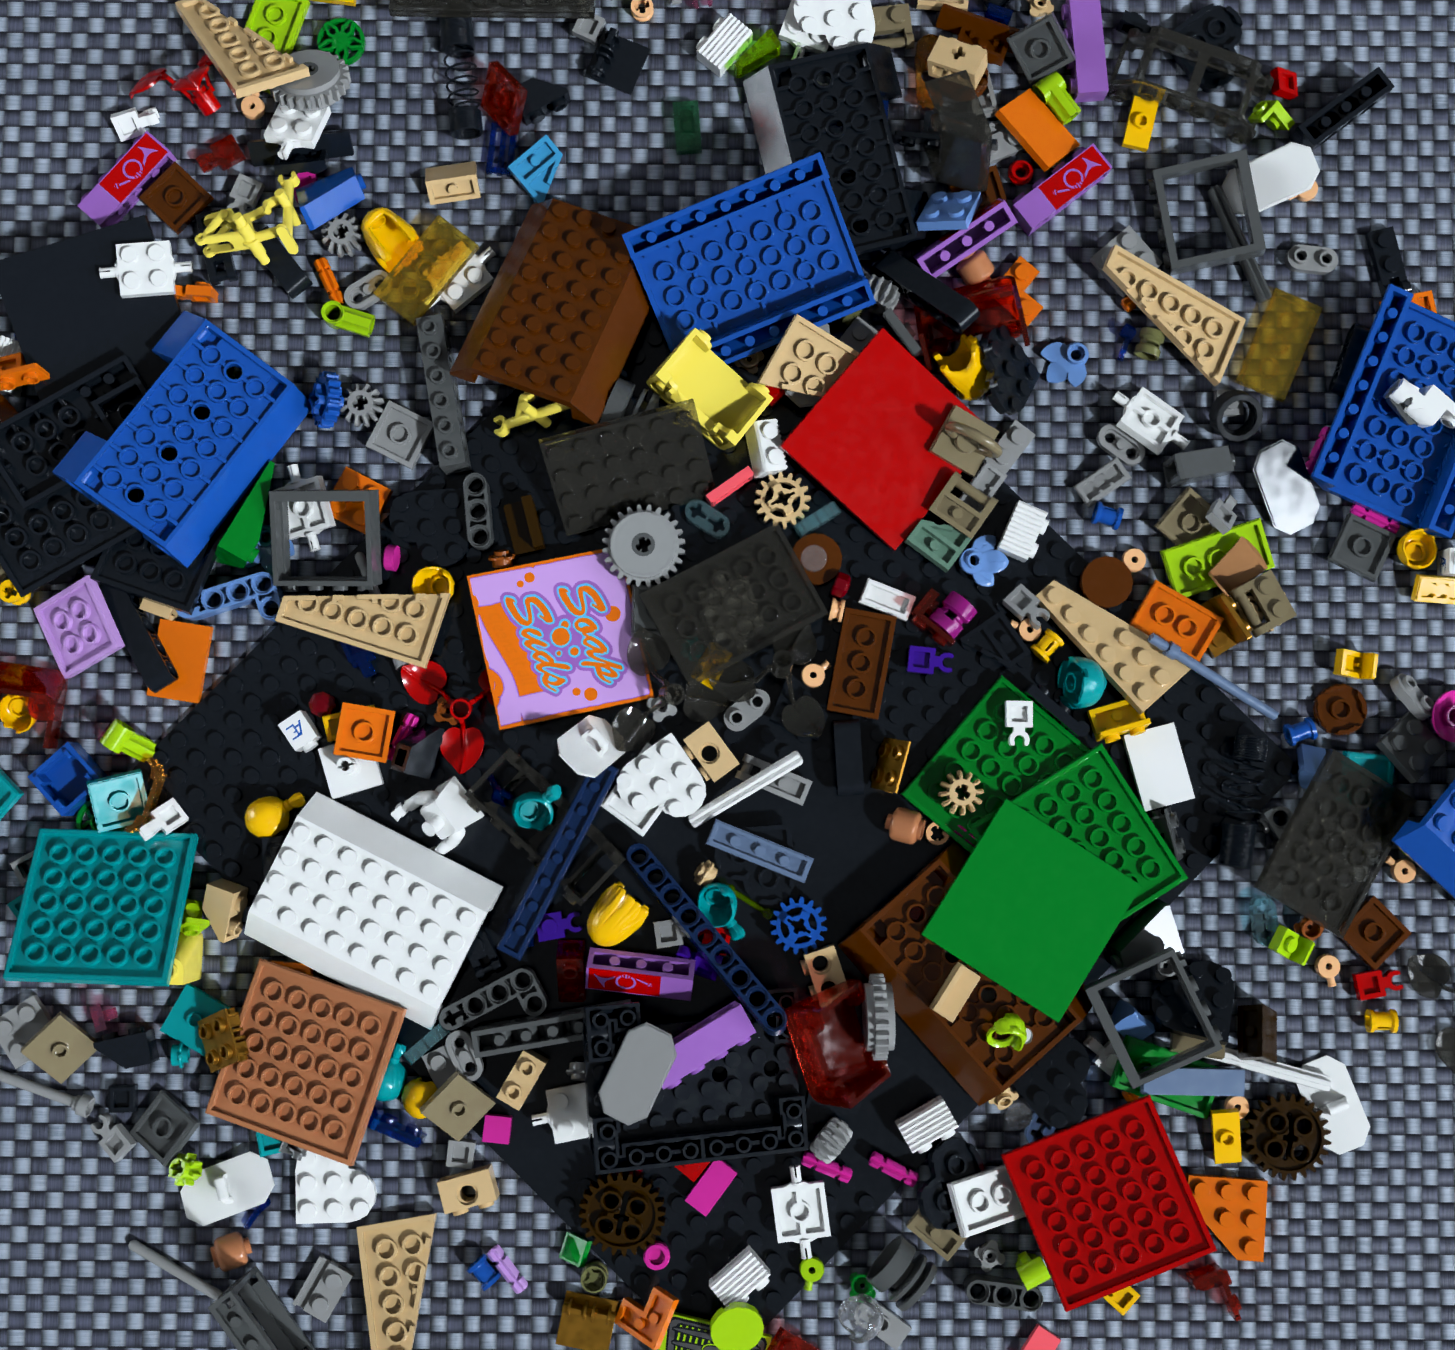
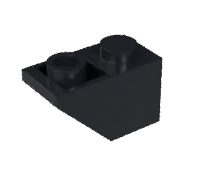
M530 78L509 90L511 99L526 126L531 123L541 122L545 115L553 111L559 112L571 102L566 87Z
M425 724L399 741L390 769L430 780L445 729Z
M144 1026L127 1029L128 1034L121 1036L118 1035V1031L101 1035L102 1040L93 1043L94 1049L125 1069L160 1060L154 1028L145 1030Z

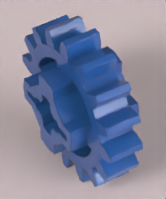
M320 372L319 378L316 377V383H314L313 390L309 394L311 413L313 414L312 419H315L314 425H317L319 428H333L334 422L337 423L340 409L344 406L342 387L340 386L341 381L338 380L339 375L336 372Z
M800 896L798 902L795 903L793 898L790 897L789 905L786 906L781 902L782 910H773L777 919L770 920V924L775 925L776 929L770 932L771 935L779 936L775 941L776 944L785 943L784 951L792 947L793 953L797 955L798 949L802 948L803 952L807 954L808 946L811 945L816 949L815 941L817 939L820 941L824 940L820 932L827 931V927L821 925V922L826 920V916L818 915L822 910L820 906L815 909L812 908L813 900L805 904L804 898ZM793 908H802L800 912L795 915H789L788 913H786L787 911ZM811 913L816 921V929L812 928L808 921ZM800 918L803 919L802 924L809 932L801 929L794 932V926L787 919L797 922ZM781 921L787 925L789 930L786 938L781 931ZM808 936L810 938L803 943H795L799 937Z

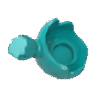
M552 785L543 794L530 791L517 797L512 806V814L518 826L542 831L548 824H551L554 818L551 803L560 798L562 794L561 787L559 785Z
M723 883L705 885L700 890L697 898V907L715 928L726 926L733 941L745 937V930L734 919L737 910V899L734 891Z
M396 1042L376 1099L378 1101L394 1100L403 1092L408 1074L404 1066L399 1062L400 1057L406 1052V1046Z

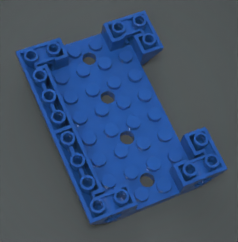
M184 310L152 349V352L169 363L160 377L108 441L85 431L52 473L98 505L100 503L141 532L143 538L188 569L263 473L269 461L273 460L309 414L311 404L303 393L279 372L207 319ZM230 367H237L241 370L242 375L238 379H231L227 376L226 371ZM205 407L209 410L210 415L207 419L200 420L194 415L195 409ZM168 447L175 449L177 457L172 461L163 459L161 456L163 449ZM132 489H140L144 493V498L140 502H132L128 498V493Z

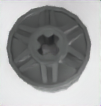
M619 377L606 403L599 429L615 435L621 425L625 426L624 439L629 440L633 430L637 431L634 443L641 445L643 439L650 433L656 420L661 394L654 392L650 401L647 402L646 398L649 389L644 388L637 398L634 396L635 384Z
M902 1235L892 1240L878 1255L867 1273L866 1280L879 1292H884L890 1288L887 1296L888 1300L896 1302V1307L901 1311H906L925 1294L938 1268L932 1261L927 1262L924 1254L918 1255L913 1259L916 1248Z

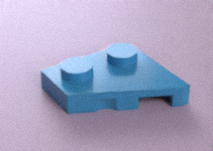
M546 134L512 162L507 169L537 204L545 200L563 154Z

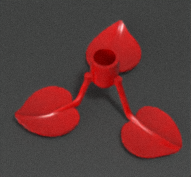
M206 54L198 61L199 67L191 71L187 76H183L175 81L165 73L167 71L166 68H159L144 75L129 93L132 99L134 94L149 89L159 80H167L172 84L170 87L172 91H180L192 104L196 103L204 116L211 115L221 107L220 102L213 94L215 89L208 75L209 66L213 63ZM203 78H205L207 87L201 84Z
M429 661L426 669L412 664L402 666L401 678L403 685L415 701L430 705L437 700L438 694H441L448 704L451 705L450 713L455 719L459 720L461 729L458 727L447 729L442 736L443 741L440 750L444 758L459 774H463L474 766L484 748V738L481 731L475 727L466 729L464 719L468 718L471 714L472 705L486 695L489 703L494 706L487 670L485 669L478 678V683L484 690L471 700L465 697L453 700L442 690L447 683V674L440 664Z

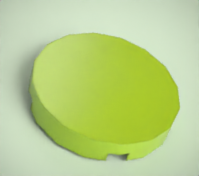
M746 1302L729 1303L728 1307L724 1309L721 1307L715 1312L711 1318L709 1329L712 1341L719 1350H750L762 1338L764 1325L761 1315L753 1305Z

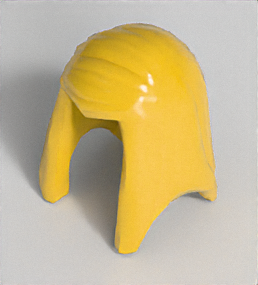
M383 207L375 208L367 212L363 218L361 230L364 240L375 260L390 275L402 271L403 267L408 268L412 265V261L418 259V253L424 251L422 242L415 229L390 209Z
M962 334L957 350L950 356H941L938 352L932 354V357L940 366V371L957 389L956 396L959 399L967 401L978 400L988 392L990 388L989 382H985L987 370L982 362L985 356L980 348L977 337L972 335L967 337L965 334Z
M621 881L614 883L601 894L588 916L587 932L592 941L599 946L609 947L624 941L643 925L648 916L649 907L645 904L641 906L640 902L635 901L630 894H627L624 889L625 885Z

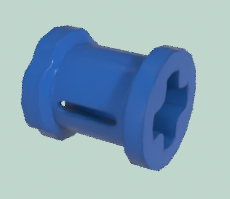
M1098 501L1091 516V523H1102L1111 526L1113 530H1117L1121 523L1124 509L1104 506L1102 502Z
M1306 717L1302 722L1293 725H1283V734L1290 747L1295 746L1299 741L1309 738L1314 740L1318 737L1316 726L1310 717Z
M485 1254L477 1258L466 1270L469 1274L472 1273L482 1284L481 1289L483 1291L487 1290L501 1277V1273L499 1271L496 1272L486 1260L487 1256Z

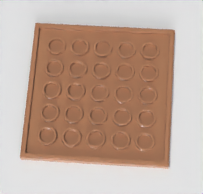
M259 958L239 1015L241 1026L235 1027V1029L243 1027V1031L234 1033V1037L245 1035L244 1039L236 1041V1043L246 1041L249 1054H247L248 1060L236 1062L220 1069L205 1113L348 1166H354L407 1009Z

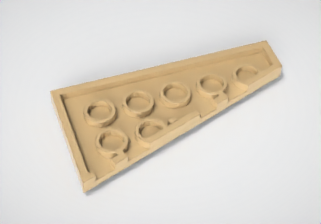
M180 0L175 2L178 14L237 99L310 76L309 67L303 63L298 65L288 53H280L275 49L274 44L250 28H242L233 17L227 18L222 15L220 9L209 1Z
M796 314L756 384L821 398L859 352Z
M451 594L283 596L275 621L426 669Z

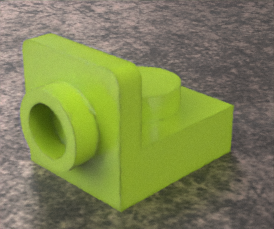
M1263 100L1253 108V113L1248 117L1250 123L1265 122L1272 130H1289L1295 124L1278 100Z
M186 899L180 932H183L186 936H196L210 926V920L202 919V901Z
M1279 924L1268 948L1288 960L1305 966L1315 943Z

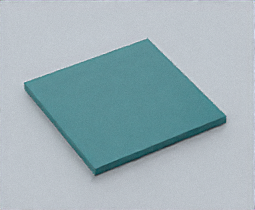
M40 828L3 974L5 981L169 987L199 839L196 833H169L165 835L164 832H158L149 840L144 841L138 831H105L98 833V830Z

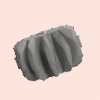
M344 212L341 219L337 215L334 217L333 222L329 220L325 223L328 228L321 229L322 235L325 236L322 239V243L324 246H328L327 250L329 253L334 254L337 252L338 257L343 258L345 252L350 257H353L352 250L354 248L357 251H361L362 248L358 243L365 242L362 235L361 225H358L359 220L356 217L350 219L348 213ZM346 232L345 238L341 239V233Z
M875 274L865 276L868 279L876 304L863 310H868L871 314L876 313L879 316H883V312L889 308L894 310L899 302L900 293L898 292V287L892 285V281L884 279L883 276L881 278Z
M355 384L354 392L347 388L346 393L349 397H343L345 405L340 409L342 413L346 414L345 420L347 422L353 421L355 427H359L363 422L365 427L368 428L370 427L369 420L371 419L377 423L379 419L376 413L382 414L383 408L379 406L385 403L383 398L378 397L380 392L377 389L371 391L369 384L364 385L363 389L359 384ZM362 401H365L364 409L360 410L358 407L361 406Z
M832 1117L811 1142L810 1151L817 1159L829 1164L845 1148L853 1135V1131L843 1120Z

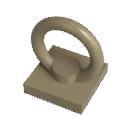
M957 405L953 406L928 451L971 477H975L985 457L999 458L1003 453L1001 446L994 441L999 431Z

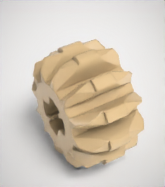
M958 770L956 772V779L949 773L946 775L949 783L940 782V786L947 790L939 792L938 797H947V800L941 803L942 807L948 806L950 803L952 804L949 813L954 814L958 807L959 814L963 816L966 813V807L971 813L975 811L972 802L978 805L982 803L980 798L975 797L984 793L983 789H975V786L981 781L976 779L970 782L973 775L971 772H968L963 779L962 771ZM962 786L967 796L959 800L955 789H959Z

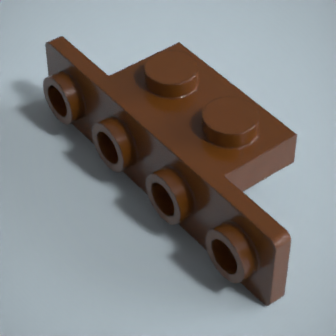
M948 4L942 5L936 23L937 28L957 34V40L960 42L979 45L986 49L988 63L1002 66L1006 52L1013 54L1006 38L1020 30Z

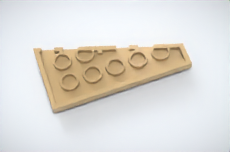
M1114 245L1108 254L1102 270L1214 387L1220 384L1246 319L1120 246Z
M1055 580L1036 595L1040 600L1039 606L1050 613V618L1087 658L1099 664L1106 679L1139 715L1191 670L1178 660H1171L1163 655L1162 650L1147 641L1149 637L1147 634Z
M437 1213L356 1227L371 1350H412Z

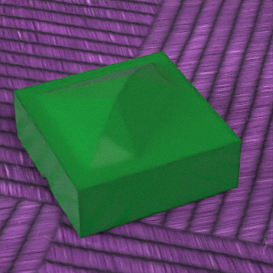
M567 1231L559 1258L579 1268L585 1267L592 1241L573 1231Z

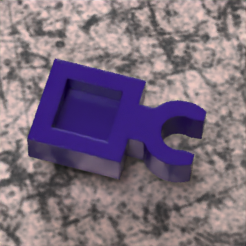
M910 645L906 672L933 675L934 668H938L943 673H950L952 668L944 667L942 662L945 658L952 659L954 655L952 653H943L940 656H935L936 648Z
M562 911L545 913L537 928L539 942L565 938V929H569L572 932L581 931L583 926L576 927L571 922L573 917L581 916V912H572L567 918H563Z
M679 946L676 958L696 960L694 974L713 981L716 980L717 973L698 950L695 953L687 946ZM718 955L715 959L716 962L721 964L723 957Z

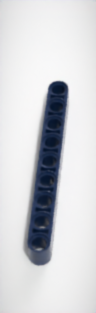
M640 843L630 846L626 855L628 865L633 873L763 1030L771 1036L782 1034L787 1026V1015L781 1006L649 848ZM636 854H644L646 856V859L641 863L632 861ZM654 873L663 876L662 880L658 883H652L648 879ZM670 893H675L679 896V899L675 903H668L665 901V897ZM686 913H692L696 916V919L692 923H684L682 917ZM703 933L713 936V940L708 944H703L698 939ZM722 953L730 957V961L723 965L718 964L715 960ZM737 974H743L748 980L743 985H736L732 979ZM754 995H761L764 997L765 1002L761 1006H753L750 1003V998ZM776 1015L782 1019V1024L774 1028L768 1025L767 1019Z

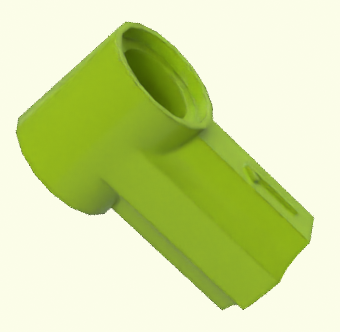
M1054 71L1034 84L1032 90L1049 107L1057 119L1065 125L1079 115L1081 109L1067 92L1063 77L1057 71Z
M333 300L326 302L321 308L323 319L333 329H342L367 338L373 332L375 315L343 306L341 303ZM332 311H341L338 319H329V314Z
M116 718L99 740L102 745L118 754L123 752L141 762L150 760L155 754L156 744L154 741L135 732L132 727Z
M1026 1251L1018 1254L1015 1266L1027 1291L1051 1279L1040 1256L1036 1257L1035 1254H1029Z

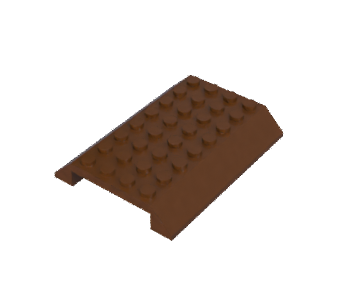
M554 198L531 205L449 372L450 375L475 383L479 375L571 408L572 418L597 427L613 387L622 372L651 308V303L622 237V234L638 227Z

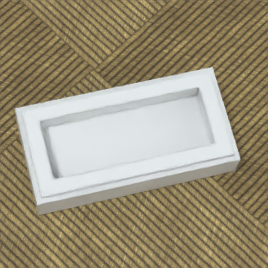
M868 578L858 603L887 615L895 616L897 619L906 622L916 597Z

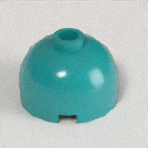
M1081 656L1068 657L1069 660L1063 661L1058 671L1057 687L1063 689L1064 695L1059 696L1061 702L1069 709H1082L1096 704L1102 697L1107 685L1103 670L1092 659Z

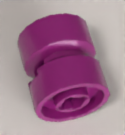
M951 591L942 602L943 608L937 607L928 620L940 633L950 640H954L963 630L962 624H968L978 612L964 597L955 591ZM949 614L954 617L953 620L948 617Z

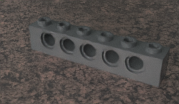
M441 313L416 318L439 466L446 475L472 470L457 378L449 373L454 360L448 323Z
M625 999L590 1006L631 1003L632 1001L631 999ZM585 1007L474 1025L471 1030V1038L475 1058L583 1040L582 1027Z

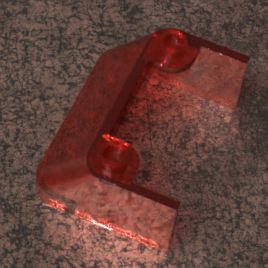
M1001 276L985 280L979 284L953 289L973 302L980 312V316L962 334H965L967 337L969 335L977 336L984 334L992 328L1005 325L1008 327L1011 337L1017 338L1022 334L1025 346L1030 345L1023 309L1013 276ZM914 305L918 336L926 368L929 371L932 370L930 358L932 354L938 352L943 356L950 347L949 342L960 340L962 334L955 333Z
M0 661V693L29 697L27 709L30 716L36 720L47 721L43 748L57 749L68 679H65L59 670Z

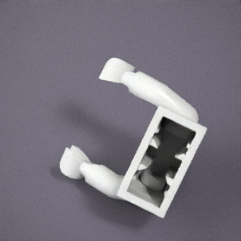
M455 776L440 784L434 791L417 792L407 799L404 805L401 802L398 803L395 810L391 812V816L398 822L408 811H413L420 805H423L420 809L421 815L426 820L422 824L423 832L428 836L436 834L439 839H442L437 847L429 849L443 855L459 845L465 836V828L485 816Z

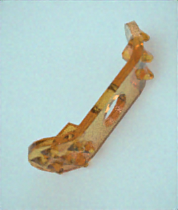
M928 34L921 37L916 46V101L922 108L928 107L932 110L934 108H942L943 101L937 78H935L933 83L928 84L921 77L922 72L928 70L927 59L938 39V36Z
M149 757L147 762L151 767L150 778L154 781L142 816L137 815L133 824L124 827L125 832L134 833V831H140L139 828L152 821L150 813L156 808L165 778L167 777L164 769H162L163 765L152 757Z

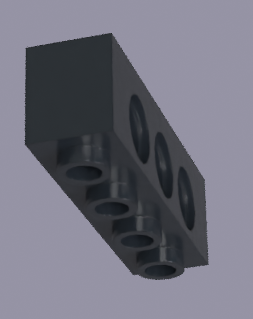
M1377 67L1299 125L1290 135L1289 139L1294 143L1311 147V150L1314 151L1384 99L1395 86L1380 67Z

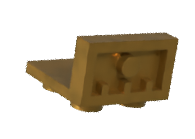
M1222 593L1201 604V606L1224 618L1207 648L1212 658L1219 656L1234 645L1252 638L1250 625L1244 618H1240L1236 612L1237 606L1230 596L1226 597Z

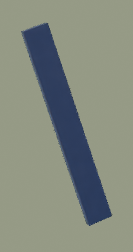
M610 765L595 778L585 776L497 946L498 950L518 960L522 959L619 769Z

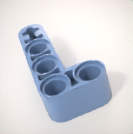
M258 572L202 590L196 604L197 607L194 608L192 615L176 611L182 618L198 621L256 602L260 615L267 620L276 622L277 613L270 616L268 608L271 604L277 603L279 610L284 594L281 586H273V575L267 572ZM269 578L271 581L270 588L262 591L261 582ZM244 586L246 589L245 596L237 599V589ZM219 594L221 601L218 606L213 607L211 604L212 597Z

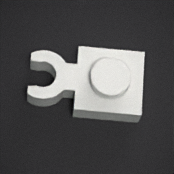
M1005 701V728H1012V733L1008 737L1009 746L1015 745L1014 739L1016 736H1021L1023 746H1028L1030 738L1025 732V728L1033 727V701Z

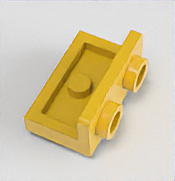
M1127 700L1087 711L1096 742L1105 740L1106 744L1121 739L1120 735L1130 733V736H1136L1146 732L1145 728L1151 724L1150 718L1146 719L1144 712L1139 715Z

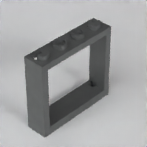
M1247 149L1152 170V177L1148 180L1150 195H1155L1156 204H1152L1155 220H1160L1161 228L1157 229L1159 244L1164 243L1166 253L1162 254V260L1165 269L1169 268L1170 276L1264 255L1266 246ZM1235 165L1250 245L1178 260L1163 180Z
M379 489L269 491L273 586H284V590L288 591L299 590V586H308V591L324 590V586H332L333 591L348 590V586H357V591L373 590V586L382 584ZM364 501L367 576H291L288 502Z
M1171 946L1083 986L1133 1089L1223 1049L1219 1042L1223 1040L1221 1032L1217 1025L1211 1026L1207 1017L1211 1015V1012L1205 1000L1199 1001L1195 993L1199 990L1198 985L1192 975L1187 976L1183 968L1187 965L1180 951L1175 952ZM1168 959L1207 1041L1137 1072L1098 991Z
M257 1266L237 1279L208 1307L237 1350H277L272 1341L279 1350H301L305 1346L308 1350H316ZM254 1275L259 1279L255 1283L251 1279ZM240 1296L243 1298V1300L245 1301V1303L248 1305V1307L250 1308V1310L252 1311V1313L249 1311V1309L247 1308V1306L244 1304V1302L242 1301V1299L240 1298ZM230 1300L234 1303L232 1307H229L227 1304Z

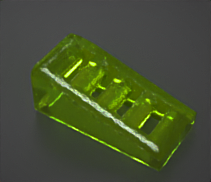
M772 28L767 30L734 63V75L736 78L742 77L780 55L781 43Z

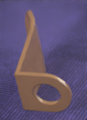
M1241 536L1235 545L1207 574L1222 592L1229 596L1228 592L1258 576L1268 567L1258 550Z

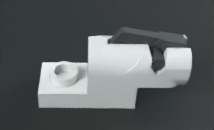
M1403 377L1402 380L1398 379L1383 396L1388 405L1406 425L1416 424L1418 427L1425 428L1433 426L1440 418V422L1444 426L1455 429V402L1434 384L1418 388Z

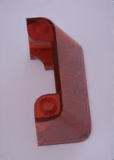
M846 980L796 1002L785 1010L787 1028L808 1091L818 1103L852 1109L891 1076L887 1060L874 1061L872 1051L866 1052L863 1033L854 1006L860 1005L865 999L861 980Z

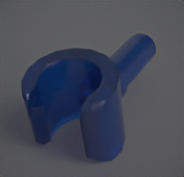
M1128 323L1123 326L1118 334L1125 339L1117 358L1121 362L1124 360L1130 342L1136 335V329Z
M492 774L487 775V779L494 791L491 800L498 805L506 807L504 800L505 798L512 800V793L500 788Z
M267 1198L264 1204L255 1207L256 1209L244 1224L245 1229L249 1230L260 1213L271 1204L269 1198Z

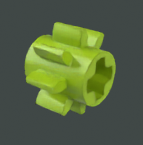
M179 1153L177 1158L170 1163L168 1177L175 1178L174 1185L193 1186L194 1181L202 1176L203 1162L196 1161L197 1154Z

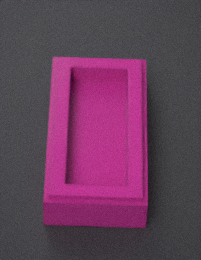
M723 1160L712 1161L686 1196L685 1201L706 1217L738 1174V1171Z

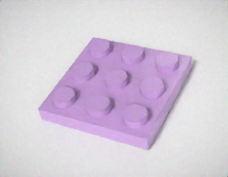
M91 575L83 577L33 608L63 679L76 676L125 647L99 585L96 581L90 579Z

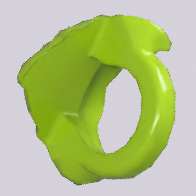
M1005 1013L1004 1018L997 1020L993 1027L987 1031L986 1040L988 1044L997 1048L1011 1045L1015 1051H1021L1027 1040L1024 1021L1015 1013ZM994 1032H996L999 1035L1012 1034L1008 1038L1002 1040H997L992 1037V1034Z

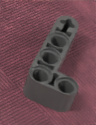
M523 966L451 1003L439 1014V1022L446 1030H455L516 997L528 1015L538 1016L548 1007L549 999L536 972L528 966ZM525 972L530 976V984L528 986H522L518 983V973ZM495 985L505 987L507 991L505 998H497L494 995ZM476 997L482 1001V1010L475 1011L471 1008V998ZM530 997H539L543 1003L542 1008L538 1010L531 1008L529 1005ZM463 1008L464 1014L456 1018L455 1021L448 1020L447 1016L450 1015V1012L453 1014Z

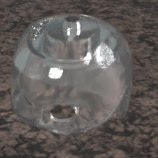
M857 1294L849 1297L841 1303L838 1309L839 1321L852 1334L848 1339L854 1343H864L872 1340L883 1327V1311L878 1302L870 1295Z

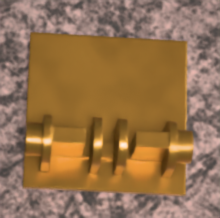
M884 737L883 743H881L878 750L879 758L876 768L871 775L872 783L870 788L892 794L898 792L911 745L910 741Z
M234 1007L222 1009L197 1021L199 1026L198 1034L203 1041L205 1060L209 1065L211 1073L236 1062L248 1060L247 1054H249L246 1041L236 1043V1041L244 1039L245 1035L234 1037V1033L243 1031V1027L232 1029L241 1026L239 1012H235Z
M567 1290L556 1344L582 1350H609L619 1301Z

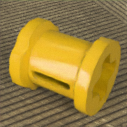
M10 579L0 584V599L4 602L20 606L29 601L31 593L24 597H21L18 592L16 596L12 594L13 590H17Z
M1047 628L1044 631L1045 635L1036 645L1030 646L1033 654L1044 663H1048L1051 654L1058 647H1062L1065 644L1055 632Z
M1366 1009L1364 1019L1367 1032L1373 1033L1375 1030H1389L1390 1033H1397L1399 1020L1395 1009H1389L1388 1012H1374L1371 1009Z

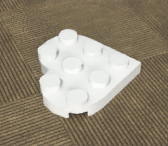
M870 0L794 1V16L798 25L806 33L825 35L829 45L834 50L867 42L872 43L875 33V19Z
M672 733L628 762L621 769L617 777V791L621 800L629 807L638 811L650 810L659 806L666 814L673 817H686L695 813L702 806L706 797V785L701 774Z
M308 1150L306 1157H302L301 1161L297 1160L295 1169L296 1224L353 1222L367 1216L374 1206L377 1196L376 1184L367 1173L363 1172V1169L348 1166Z

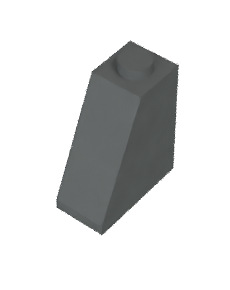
M1227 445L1174 454L1162 463L1167 488L1169 489L1228 475L1234 471L1236 462L1233 452L1229 451Z
M1160 899L1154 900L1109 945L1112 952L1110 961L1115 970L1127 967L1170 946L1175 952L1180 951L1181 954L1184 953L1170 905Z

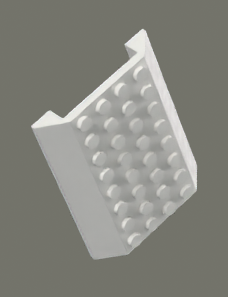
M316 792L297 815L248 911L244 934L352 990L406 1008V1018L432 1030L443 1008L442 1003L487 913L493 909L504 886Z

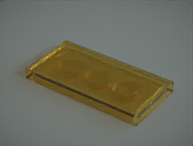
M438 215L373 294L415 326L416 318L422 317L478 251L479 246Z
M1275 288L1235 383L1283 402L1323 308Z

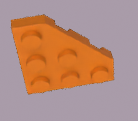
M1186 1173V1180L1206 1226L1221 1241L1236 1260L1264 1262L1268 1181L1257 1178Z

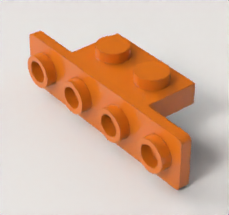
M21 352L0 357V391L13 390L19 386L38 384L40 381L50 379V373L39 364L31 363L26 365Z

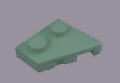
M921 519L905 543L947 573L972 539L951 525H937L932 521Z

